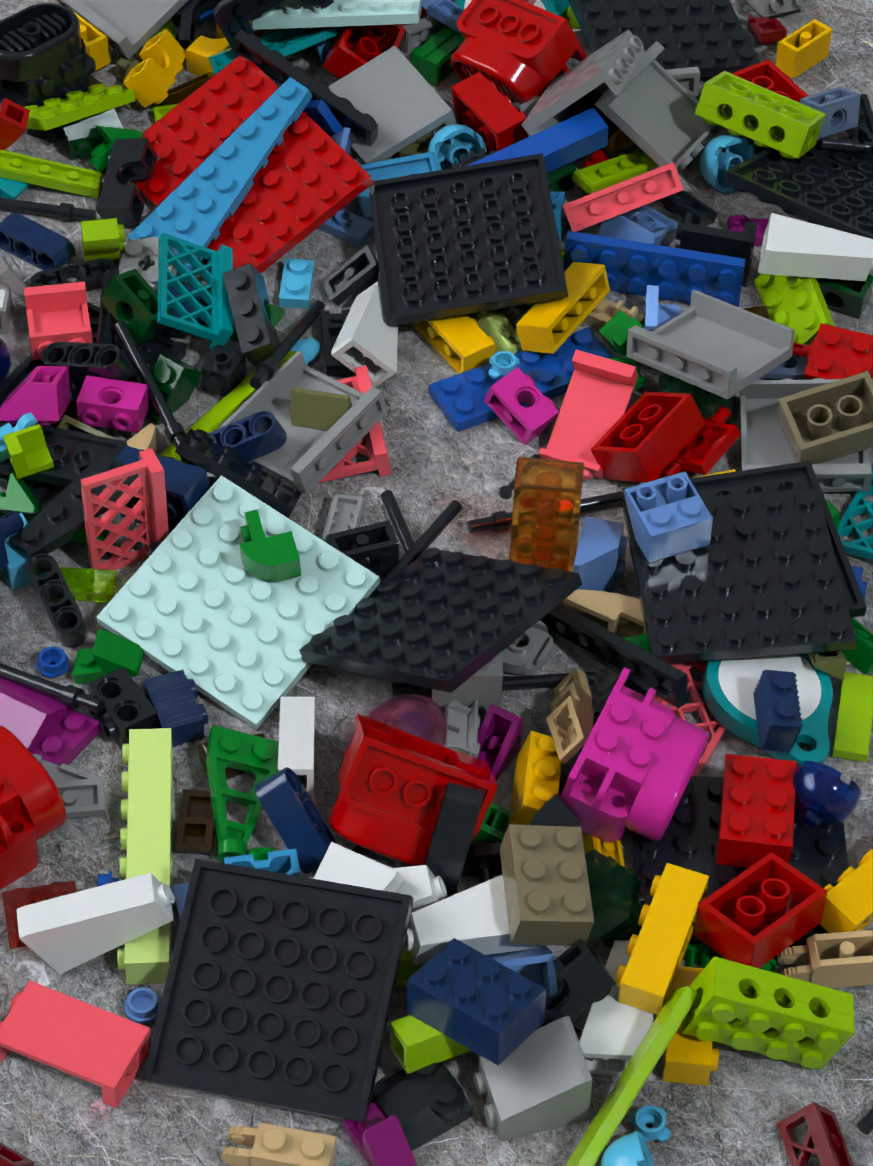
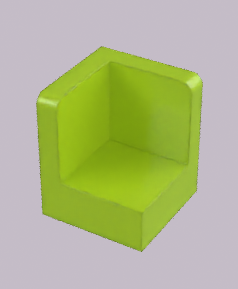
M39 424L3 435L9 459L17 479L54 467L42 428Z

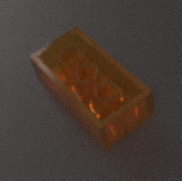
M517 457L509 560L522 564H536L540 567L552 569L561 568L564 571L573 572L577 548L584 463Z

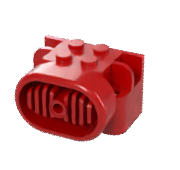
M472 0L457 20V27L464 37V41L451 56V65L462 81L480 72L487 80L493 81L497 90L503 96H508L511 102H515L514 99H519L522 104L538 96L551 80L568 71L566 63L570 58L581 62L587 58V55L566 18L522 0Z
M357 714L355 718L357 729L350 746L346 747L344 752L345 758L339 770L338 779L341 790L329 816V824L333 830L348 841L365 849L412 866L424 865L444 792L449 781L484 791L481 808L471 842L474 841L498 788L488 762Z
M0 726L1 890L37 867L39 862L37 841L61 827L66 820L63 799L47 770L23 743L3 726Z

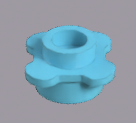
M508 351L497 352L489 359V364L492 365L489 370V376L493 379L503 378L517 368L520 363L519 359Z
M647 1105L639 1110L635 1109L630 1112L629 1122L633 1124L634 1132H641L646 1142L653 1140L666 1142L670 1137V1130L665 1125L667 1114L662 1108ZM646 1124H651L653 1127L647 1128Z

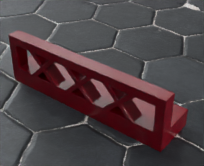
M812 1102L777 1123L791 1166H807L811 1154L819 1157L820 1166H854L833 1111ZM806 1122L809 1131L804 1144L801 1145L796 1143L792 1129Z

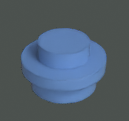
M137 988L128 995L124 1002L125 1015L129 1020L139 1024L151 1023L158 1017L161 999L149 988Z

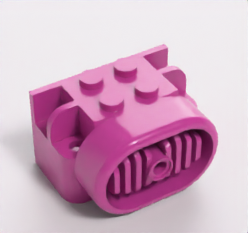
M625 667L568 776L561 797L583 820L577 827H581V831L602 841L615 842L622 838L627 829L652 841H659L662 839L707 745L709 733L675 716L670 708L653 700L657 690L650 687L646 696L625 687L630 670Z

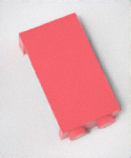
M575 350L572 359L574 366L572 378L546 449L540 448L539 455L542 462L545 463V467L551 470L562 472L563 469L575 472V476L584 480L592 481L593 478L602 480L603 471L601 465L597 463L590 449L626 412L638 379V374L635 366Z
M30 980L22 993L18 992L14 996L10 1005V1012L3 1022L0 1021V1062L4 1061L11 1050L101 1087L103 1103L116 1109L148 1057L152 1042L149 1027Z

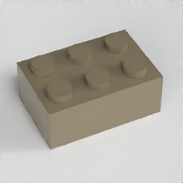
M868 371L778 399V421L796 462L811 461V464H820L873 447V380Z
M509 824L500 846V857L511 944L572 946L581 938L586 942L594 925V916L581 827Z

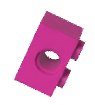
M518 367L493 384L484 399V402L524 445H527L550 428L559 413L553 401L545 397L535 386L532 378L524 374ZM519 402L525 403L528 407L520 405Z
M86 375L76 401L78 421L89 426L138 433L141 431L149 409L148 384Z

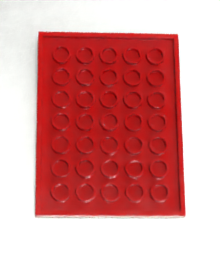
M238 56L142 133L143 136L141 138L148 139L157 154L152 178L140 179L133 184L157 208L279 87L255 63ZM304 111L296 122H292L283 134L284 140L280 146L275 145L267 157L268 164L265 168H260L253 178L254 185L233 216H229L220 227L219 231L221 234L217 240H212L207 248L218 251L221 245L233 248V269L251 263L261 274L374 183L371 176Z

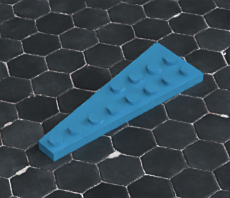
M289 77L127 236L128 239L131 241L147 237L159 238L162 233L206 248L212 240L216 241L221 234L219 230L224 221L229 216H233L254 185L253 178L259 169L265 168L268 164L267 157L275 145L280 146L284 140L283 134L292 122L297 121L313 97L309 89ZM172 247L177 256L180 255L178 250ZM195 256L200 262H202V260L204 259L202 257ZM187 260L182 261L189 271L193 269Z

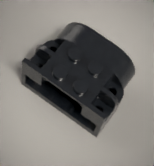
M53 3L36 4L0 21V103L6 98L22 107L31 105L40 107L44 105V101L47 99L60 98L61 100L67 98L66 94L69 92L89 91V86L101 83L90 75L96 69L95 60L85 53V43L81 38L79 19L69 8Z

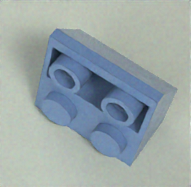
M686 472L624 489V496L635 539L649 563L710 545L713 517Z

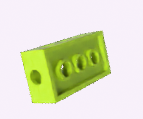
M726 71L705 82L695 111V115L702 117L703 122L709 125H721L728 128L730 134L751 138L756 145L764 148L772 147L779 150L780 155L789 159L800 158L816 145L827 115Z
M714 956L689 986L698 993V997L682 1021V1033L696 1036L700 1040L714 1041L732 1046L737 1050H748L766 1055L771 1059H782L801 1064L808 1069L821 1070L855 1034L854 994Z

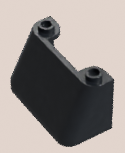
M222 0L214 8L213 15L219 29L235 53L234 37L242 29L249 35L254 33L249 21L286 0ZM301 0L303 5L308 3V1H314L320 5L321 9L334 3L333 0Z

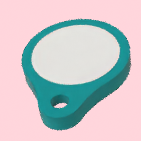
M807 653L709 660L702 678V692L710 712L727 730L758 747L760 746L753 692L757 688L762 671L794 672L796 674L795 679L797 680L796 685H798L797 690L799 691L797 695L799 696L798 701L801 708L799 712L802 713L800 716L802 718L801 723L803 724L802 729L790 752L764 751L776 759L797 761L796 773L813 774L821 769L830 750L828 718L833 699V688L829 674L814 668ZM797 743L809 745L810 751L802 750Z

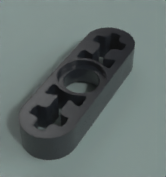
M102 258L40 271L31 277V287L74 283L67 281V279L70 277H80L81 279L75 282L85 281L86 291L102 288L104 272L116 269V265L113 261Z

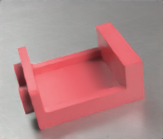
M85 281L24 288L32 360L42 359V353L45 348L54 342L93 343Z

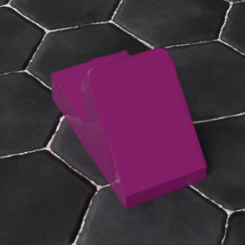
M375 1101L370 1104L366 1124L342 1120L343 1129L369 1166H416V1161L396 1115L387 1118Z

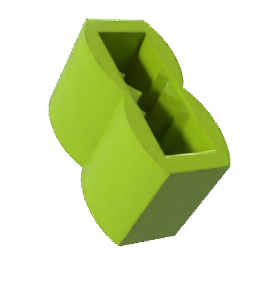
M117 218L81 221L84 262L102 258L111 261L120 260V253L125 252L124 225H118Z

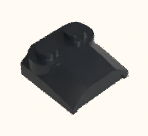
M435 1062L409 1074L402 1069L373 1089L371 1102L375 1101L387 1118L396 1115L411 1151L472 1116L471 1106L462 1087L443 1062Z

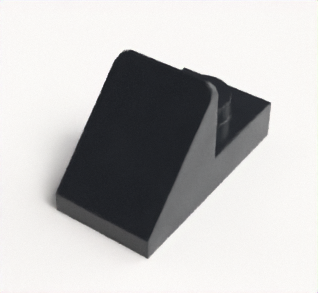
M366 245L322 281L330 300L337 306L360 288L366 290L378 281L379 264L372 249Z

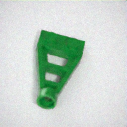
M213 725L209 731L206 768L218 844L217 858L220 862L224 863L225 857L247 855L248 841L263 807L257 797L255 786L277 772L279 741ZM226 767L255 775V782L249 793L233 790L228 787L225 773ZM226 802L247 806L248 810L244 824L227 820Z

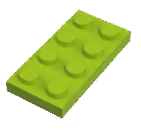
M104 83L89 86V91L69 92L66 94L67 98L61 100L60 98L47 99L44 101V105L40 107L37 105L26 106L24 108L31 110L26 129L47 131L136 101L135 92L131 89H122V85L105 87Z
M760 273L754 279L764 306H767L769 320L794 329V342L810 346L817 336L820 323L835 326L816 278Z

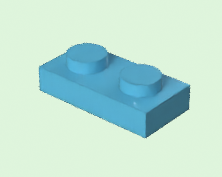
M285 258L279 294V307L309 309L314 276V260Z

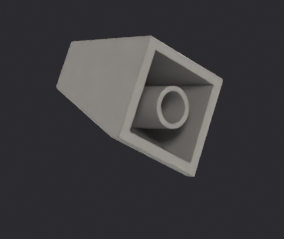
M570 1016L559 1018L536 1029L499 1066L479 1056V1071L474 1073V1083L478 1095L485 1096L487 1105H484L486 1121L489 1128L495 1127L499 1141L588 1121L593 1080Z

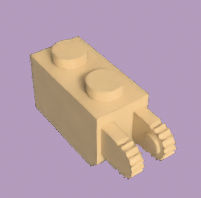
M873 930L814 934L807 938L806 945L788 947L777 955L778 963L783 965L805 964L804 966L787 967L780 974L828 988L873 985Z
M261 1122L258 1129L235 1125L229 1128L228 1140L234 1144L252 1147V1150L229 1146L223 1149L221 1156L222 1161L232 1166H335L336 1136Z

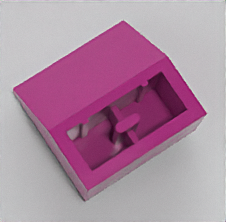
M37 366L9 394L1 405L0 421L16 425L22 415L30 412L37 419V424L52 425L59 421L71 403L69 367Z

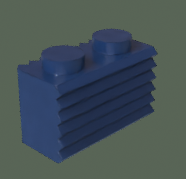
M183 669L143 680L144 695L157 711L158 727L171 728L173 747H176L178 744L189 743L191 740L194 742L197 739L202 740L205 737L204 725L209 723L208 715L204 704H197L198 692L193 679L188 680Z
M764 670L758 680L757 688L753 692L759 746L762 750L790 752L802 729L803 724L800 717L802 713L799 712L801 708L799 707L800 702L797 695L799 691L797 690L798 685H796L797 680L795 679L796 674L794 672Z

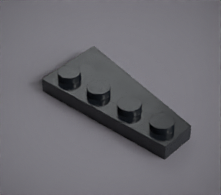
M104 451L11 539L15 547L29 558H32L41 553L50 554L70 541L72 533L80 528H85L80 479L124 466V464ZM138 474L127 477L123 484L130 486L138 477ZM101 485L92 488L91 493L99 496L107 486ZM116 490L108 500L116 502L124 492ZM102 506L94 517H99L109 509Z

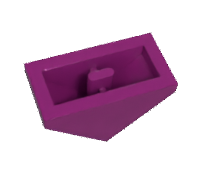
M490 704L477 734V742L480 743L477 759L488 762L497 781L521 749L523 718L495 704Z

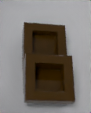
M183 789L175 852L211 854L215 835V823L210 791Z

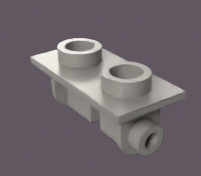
M457 700L450 701L444 709V728L447 730L444 732L443 746L477 758L480 751V743L477 742V731L481 723V717L478 716V700H474L469 707L463 706Z

